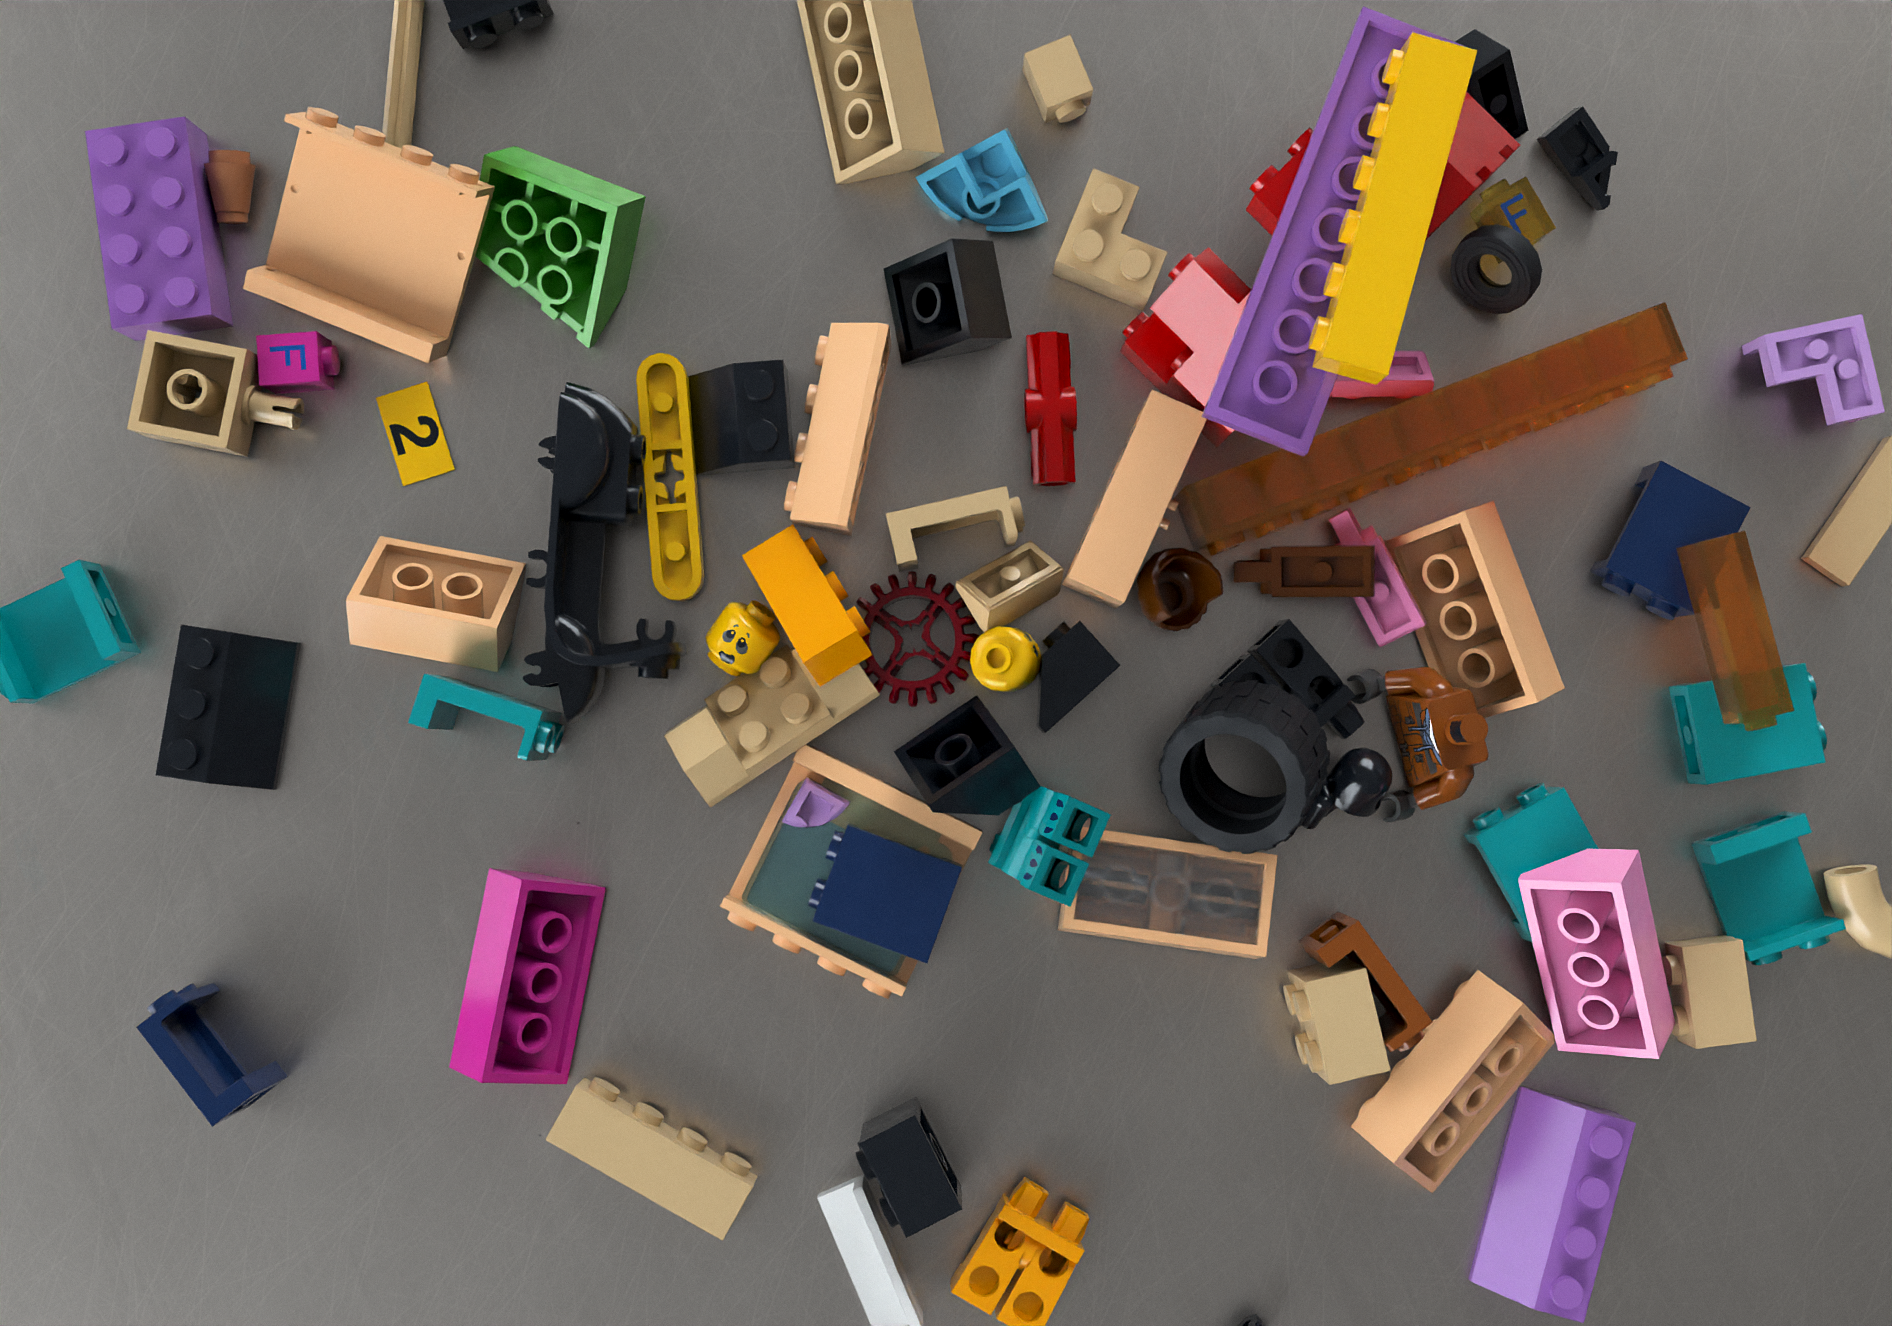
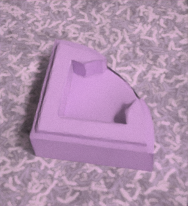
M807 777L782 822L800 828L821 826L837 818L851 801Z

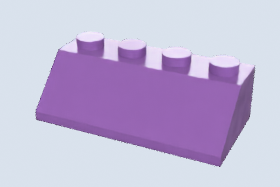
M1519 1086L1468 1279L1479 1286L1534 1310L1584 1323L1636 1123L1611 1110Z

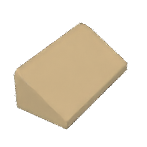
M1030 540L956 581L955 587L977 624L985 632L997 626H1005L1057 596L1061 589L1064 568Z

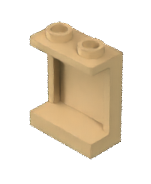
M1007 486L886 513L899 572L919 568L913 542L915 538L996 520L1000 524L1006 548L1015 546L1018 533L1023 532V527H1025L1019 497L1009 498Z

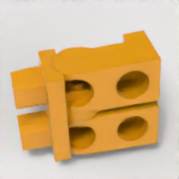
M1024 1177L1009 1198L1002 1194L994 1212L987 1220L972 1249L951 1277V1292L989 1315L995 1309L996 1319L1008 1326H1045L1075 1265L1078 1264L1085 1251L1081 1240L1090 1219L1088 1214L1065 1201L1053 1223L1040 1217L1037 1214L1049 1193L1042 1186Z

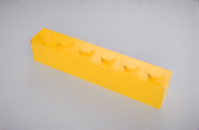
M1414 32L1411 33L1400 50H1391L1382 76V82L1390 84L1385 103L1377 102L1367 131V135L1375 137L1370 157L1365 155L1361 157L1353 181V188L1361 190L1355 210L1347 209L1338 235V242L1346 244L1341 264L1332 263L1324 285L1323 295L1331 297L1326 317H1317L1309 340L1308 348L1316 350L1312 367L1377 385L1389 375L1478 50Z

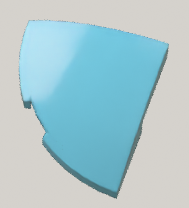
M1008 128L915 177L927 196L942 211L958 221L965 217L974 222L987 225V231H1020L1048 221L1029 171Z

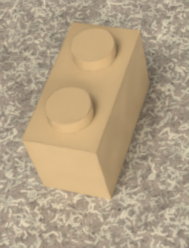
M1726 935L1664 942L1666 956L1662 957L1667 985L1671 989L1673 1003L1672 1010L1675 1025L1672 1033L1677 1036L1678 1042L1695 1049L1757 1041L1743 940Z

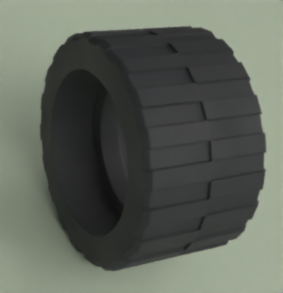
M1246 680L1245 682L1232 681L1224 683L1222 687L1217 689L1213 688L1205 693L1200 701L1194 704L1167 740L1163 748V756L1159 760L1158 769L1161 777L1159 781L1160 789L1167 801L1166 805L1171 814L1175 815L1179 820V824L1187 832H1191L1197 837V840L1206 845L1210 844L1222 851L1230 853L1231 851H1236L1242 854L1273 849L1277 844L1282 841L1286 842L1294 835L1298 826L1302 825L1324 786L1328 776L1327 767L1330 763V751L1327 749L1326 742L1328 739L1325 731L1321 729L1317 722L1318 718L1312 710H1309L1301 703L1302 700L1294 694L1291 695L1281 690L1279 686L1267 685L1255 680ZM1220 734L1242 736L1258 743L1275 758L1281 767L1286 781V792L1271 797H1254L1229 787L1217 776L1208 761L1205 751V738Z

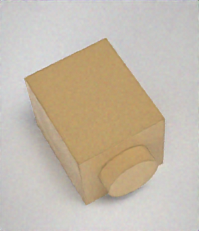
M1071 34L1024 53L1022 70L1044 123L1057 118L1060 123H1064L1085 113V107L1089 106L1091 102L1093 87Z

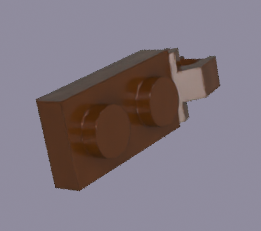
M1302 545L1261 548L1260 560H1237V562H1234V582H1261V594H1272V597H1374L1375 545Z

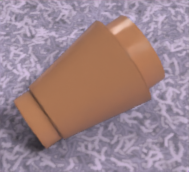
M238 150L208 151L209 163H204V168L215 213H217V223L248 224L256 165L251 164L250 152Z

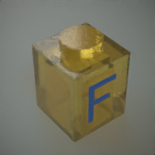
M1526 176L1509 185L1505 178L1488 187L1479 194L1482 202L1470 213L1478 228L1483 225H1503L1518 231L1532 245L1540 242L1556 229ZM1494 256V257L1496 258L1498 264H1501L1502 262H1504V261L1501 260L1499 257Z

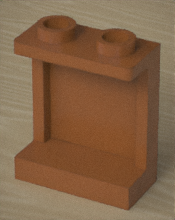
M1336 912L1298 941L1309 957L1328 968L1345 956L1366 968L1371 991L1385 1009V1013L1378 1020L1387 1051L1393 1052L1397 1048L1400 1052L1406 1051L1423 1039L1425 1036L1423 1029L1433 1021L1358 920Z

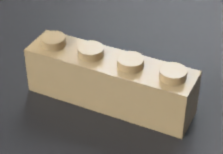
M596 1077L592 1081L583 1078L575 1086L545 1140L723 1241L757 1179V1175L750 1172L752 1166L746 1160L733 1153L725 1152L724 1156L706 1147L708 1141L702 1135L689 1128L682 1127L678 1131L662 1122L663 1114L655 1108L641 1102L634 1106L618 1097L620 1090L611 1083Z

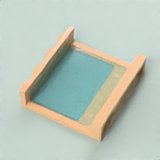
M806 744L796 751L792 760L794 763L729 894L724 897L720 907L730 911L727 917L729 921L744 929L754 931L758 925L774 933L772 941L786 950L799 954L801 948H804L820 956L817 964L837 975L844 976L846 971L849 970L865 978L862 986L879 996L889 999L893 992L902 997L918 960L812 921L816 909L809 907L808 903L818 877L827 880L834 861L825 859L834 832L837 830L845 833L847 825L851 823L859 826L860 829L925 853L960 863L963 870L983 831L949 813H934L925 801ZM807 777L851 801L837 818L821 826L800 828L782 822Z

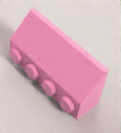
M1585 849L1521 874L1518 878V883L1558 1051L1659 1059L1673 1030L1675 1019L1639 850Z

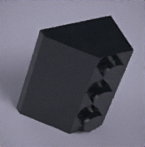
M181 625L156 776L209 784L276 790L301 643Z

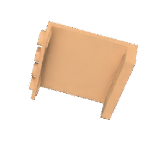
M308 107L307 112L286 114L284 122L297 126L300 130L266 265L247 270L243 289L426 363L446 356L495 186L480 181L479 172L469 167L450 164L448 168L433 162V154L422 148L403 145L401 149L385 142L386 135L372 128L355 126L353 130L338 124V115L317 107Z

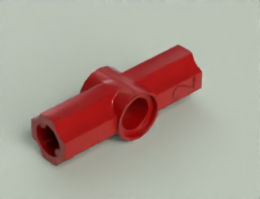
M1051 331L1026 335L1028 389L1024 390L1026 433H1030L1032 486L1054 487L1075 484L1073 431L1077 430V401L1075 387H1071L1069 333Z

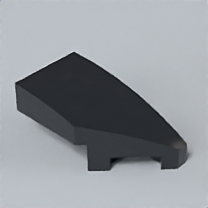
M1583 106L1574 108L1539 136L1537 141L1580 195L1597 211L1604 210L1610 205L1611 195H1607L1611 166L1616 165L1618 152L1609 151L1610 146Z

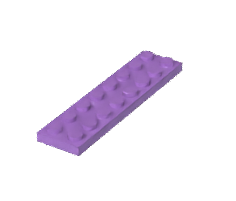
M1363 6L1358 14L1201 417L1304 457L1308 454L1338 374L1312 367L1316 350L1309 349L1308 345L1317 317H1326L1331 297L1323 295L1328 272L1333 262L1341 264L1346 246L1345 243L1338 242L1343 218L1348 208L1356 209L1361 190L1353 188L1355 173L1363 155L1370 157L1375 137L1367 135L1370 119L1377 102L1385 103L1390 84L1382 82L1387 59L1392 49L1400 50L1412 32L1460 46L1464 45Z

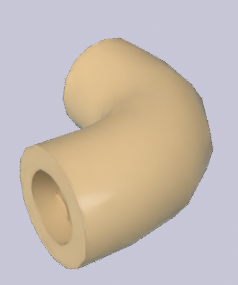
M1859 864L1825 871L1823 876L1827 896L1836 918L1843 919L1846 927L1844 930L1861 947L1892 958V906L1886 902L1883 895L1877 866Z

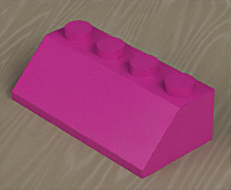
M489 868L449 1068L480 1083L567 1084L606 887L532 872Z

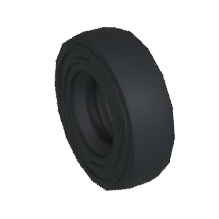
M1496 224L1483 225L1467 234L1461 240L1452 254L1450 271L1454 285L1465 300L1477 309L1492 314H1503L1522 307L1532 297L1541 282L1542 266L1538 252L1526 237L1515 229ZM1491 254L1503 260L1511 270V282L1501 285L1488 278L1481 269V257Z

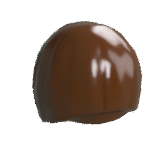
M1185 548L1164 549L1154 553L1138 574L1137 598L1143 614L1155 626L1167 631H1180L1181 629H1189L1192 625L1197 624L1201 620L1202 615L1207 612L1208 603L1223 594V580L1219 570L1202 554Z

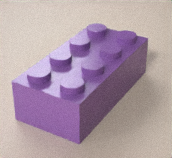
M185 116L85 131L111 328L135 341L146 339L147 330L179 335L233 327L220 226L217 223V213H215L204 168V163H209L207 134Z

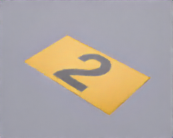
M428 382L376 397L403 486L455 470Z

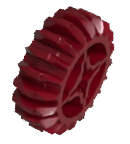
M915 571L908 572L907 580L909 587L900 588L895 574L889 575L888 582L892 591L884 594L881 587L874 583L870 586V589L878 600L873 605L862 597H859L856 601V604L867 612L863 620L870 630L869 634L862 637L872 653V656L865 659L867 667L863 670L868 678L873 674L878 678L874 683V687L879 694L886 684L892 687L889 695V702L892 704H897L901 690L909 691L908 703L910 707L917 706V691L926 690L929 703H936L937 695L933 687L941 684L944 691L951 695L955 692V688L947 678L952 673L962 681H966L969 677V674L960 668L958 664L960 660L970 663L971 652L964 651V645L974 644L980 635L975 633L965 634L964 627L972 626L977 622L972 614L960 618L958 612L967 606L962 597L953 604L947 600L954 591L953 584L947 583L940 594L933 591L937 579L936 575L933 574L928 575L925 588L917 587V574ZM905 599H922L930 602L918 617L910 621L901 620L885 610L895 602ZM942 611L949 618L955 634V646L951 657L941 651L932 642L930 637L931 628ZM929 618L923 627L924 631L921 638L926 643V647L935 654L931 655L924 649L916 652L914 648L913 653L905 652L901 659L896 661L903 651L904 639L891 624H895L902 630L909 627L912 632V626L920 627L924 620ZM875 622L885 628L895 640V648L883 668L877 663L871 646V635ZM915 657L924 658L941 668L935 675L918 681L901 680L895 677L900 669L910 659Z

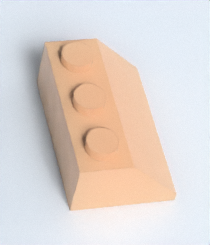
M380 536L346 598L350 644L498 672L513 638L526 572V563Z

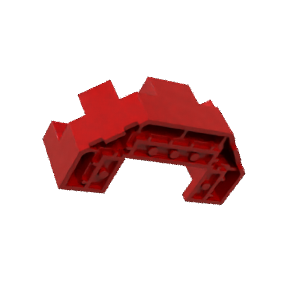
M1467 91L1426 240L1521 146ZM1310 127L1287 150L1292 158L1279 171L1273 165L1268 167L1249 188L1255 195L1246 211L1271 236L1313 130ZM1209 247L1196 257L1191 253L1187 254L1172 269L1168 276L1173 282L1150 307L1154 313L1148 317L1142 311L1130 322L1122 332L1127 339L1120 350L1162 394L1202 412L1205 409L1251 291ZM1207 419L1201 433L1218 448L1235 430Z

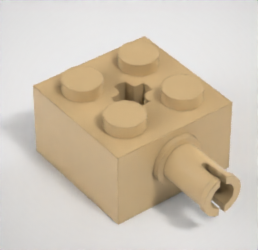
M147 330L127 429L152 439L248 457L254 423L256 421L297 430L302 423V418L294 417V414L282 411L304 414V402L302 398L298 397L291 398L261 392L262 387L259 386L257 354L248 349ZM196 392L201 393L199 398H195Z

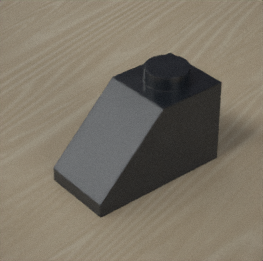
M1476 29L1455 41L1468 48L1478 50L1467 92L1514 139L1529 131L1510 49Z
M1081 621L1077 622L1072 628L1065 622L1061 623L1042 641L1048 647L1041 655L1036 726L1042 733L1048 732L1121 666Z

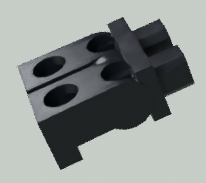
M1290 619L1279 620L1247 650L1250 654L1240 656L1210 684L1213 688L1217 689L1222 687L1224 683L1232 681L1245 682L1246 680L1259 681V683L1279 686L1281 690L1291 695L1294 694L1302 700L1301 703L1309 710L1311 709L1316 715L1320 727L1327 723L1341 739L1351 736L1365 722L1356 706L1350 701L1356 695L1346 684H1343L1339 676Z

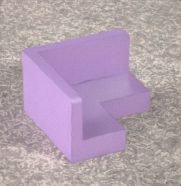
M1862 314L1765 334L1742 345L1744 356L1759 353L1767 387L1816 377L1827 426L1847 421L1849 423L1857 422L1885 412Z

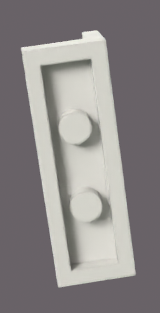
M860 1175L819 1193L817 1199L871 1326H923L922 1308L865 1175Z

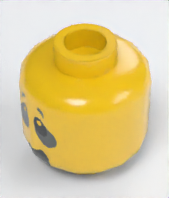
M751 600L748 605L741 602L729 603L705 636L706 643L710 649L707 653L708 657L715 665L733 676H740L741 673L753 674L758 672L780 641V634L773 624V621L776 619L775 614L755 600Z
M997 626L985 631L976 639L971 649L970 664L974 676L983 686L993 691L1015 692L1026 688L1035 680L1041 668V653L1037 642L1027 632L1019 628Z

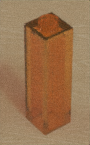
M1741 531L1676 548L1724 724H1744L1745 731L1759 730L1777 725L1776 715L1792 712L1794 708L1746 532Z

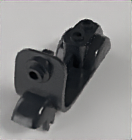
M566 382L565 391L559 395L556 436L544 438L539 442L541 448L549 450V454L555 456L554 458L548 456L538 458L537 461L542 467L550 470L553 474L548 552L533 550L528 553L529 559L543 560L547 564L544 577L539 579L527 578L526 584L533 588L545 589L546 650L525 657L524 661L527 664L540 666L541 672L538 675L534 673L527 674L523 677V680L530 686L549 688L559 686L565 718L568 723L575 724L591 711L599 699L605 681L606 669L615 670L639 667L638 677L669 679V669L680 670V658L687 655L685 644L673 642L677 634V627L672 620H666L665 634L660 639L654 640L649 636V620L641 618L636 627L639 640L618 644H605L600 639L599 618L606 525L631 526L633 515L641 514L643 488L642 485H636L637 465H644L646 436L638 435V427L608 397L591 388Z

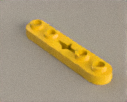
M656 353L648 356L641 362L636 377L640 433L646 436V459L643 471L653 583L657 591L672 601L683 602L692 599L700 592L704 585L705 576L689 378L686 369L677 358L666 353ZM668 452H672L671 461L674 469L684 474L683 480L675 483L674 498H676V503L670 504V494L667 486L657 481L658 475L666 473V455Z

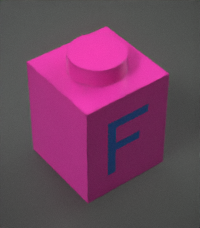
M317 331L256 335L259 386L275 394L335 390L334 375H338L340 372V358L337 347L332 345L331 340Z

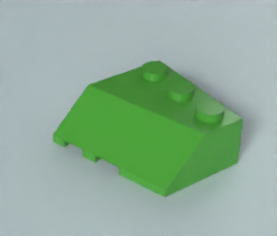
M517 146L484 154L480 181L495 186L475 257L512 287L520 286L542 304L540 309L553 320L560 318L578 333L575 338L588 348L593 347L627 289L646 196Z

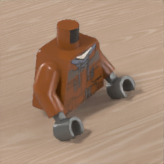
M1430 667L1386 671L1383 677L1374 669H1366L1350 676L1347 681L1359 680L1366 688L1365 693L1357 694L1351 699L1354 703L1362 704L1378 697L1383 691L1388 692L1389 695H1386L1406 777L1409 787H1413L1412 793L1405 790L1387 792L1381 798V802L1392 799L1397 808L1394 816L1386 817L1383 821L1395 822L1408 819L1415 812V807L1419 806L1421 810H1425L1461 797L1474 777V767L1487 761L1489 755L1485 742L1488 724L1485 718L1478 714L1472 692L1469 689L1453 687L1450 681Z

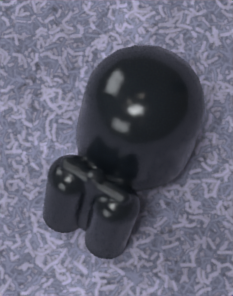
M1366 747L1351 749L1342 755L1329 772L1326 782L1304 819L1302 826L1307 829L1316 828L1320 821L1336 808L1347 814L1359 817H1367L1374 814L1381 805V798L1388 792L1392 784V770L1388 761L1377 751Z

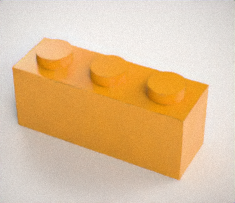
M792 524L742 555L802 662L820 687L872 656L871 651L862 638L869 634L870 630L855 606L847 611L843 607L841 601L849 596L834 571L827 575H824L820 566L828 561L813 536L803 541Z

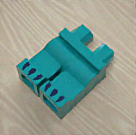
M1041 786L1026 796L1021 802L1011 807L1012 810L1002 832L995 835L989 850L992 855L988 863L1019 880V884L1028 890L1071 907L1089 863L1059 849L1062 844L1089 857H1093L1111 814L1071 796ZM1090 818L1091 821L1089 830L1086 836L1080 841L1081 829L1084 823ZM1069 865L1068 878L1064 885L1059 888L1061 874Z

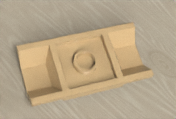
M785 645L770 655L758 672L753 674L743 673L705 698L704 700L707 705L666 731L664 737L687 777L705 802L712 807L880 694L860 664L855 665L820 687L802 662L794 647L790 649L788 645Z

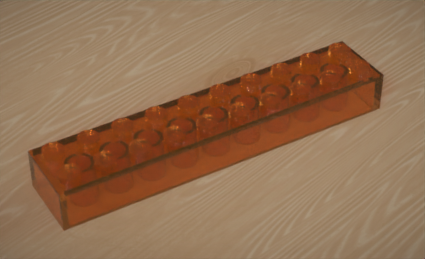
M1664 302L1314 436L1308 454L1304 457L1288 450L1280 449L1186 485L1173 499L1179 502L1177 509L1193 550L1199 552L1208 549L1212 557L1238 547L1239 544L1246 541L1244 534L1254 531L1256 538L1259 539L1284 529L1285 526L1294 523L1292 516L1298 513L1301 514L1303 521L1327 513L1332 508L1341 505L1339 498L1347 495L1349 503L1374 495L1379 490L1389 486L1387 482L1389 478L1393 477L1396 486L1437 468L1434 462L1436 460H1439L1442 468L1484 450L1483 442L1486 443L1488 450H1491L1531 432L1530 424L1535 433L1561 423L1564 419L1572 417L1579 412L1582 415L1609 404V402L1625 395L1629 397L1645 391L1660 382L1674 377L1671 368L1688 360V357L1667 305Z

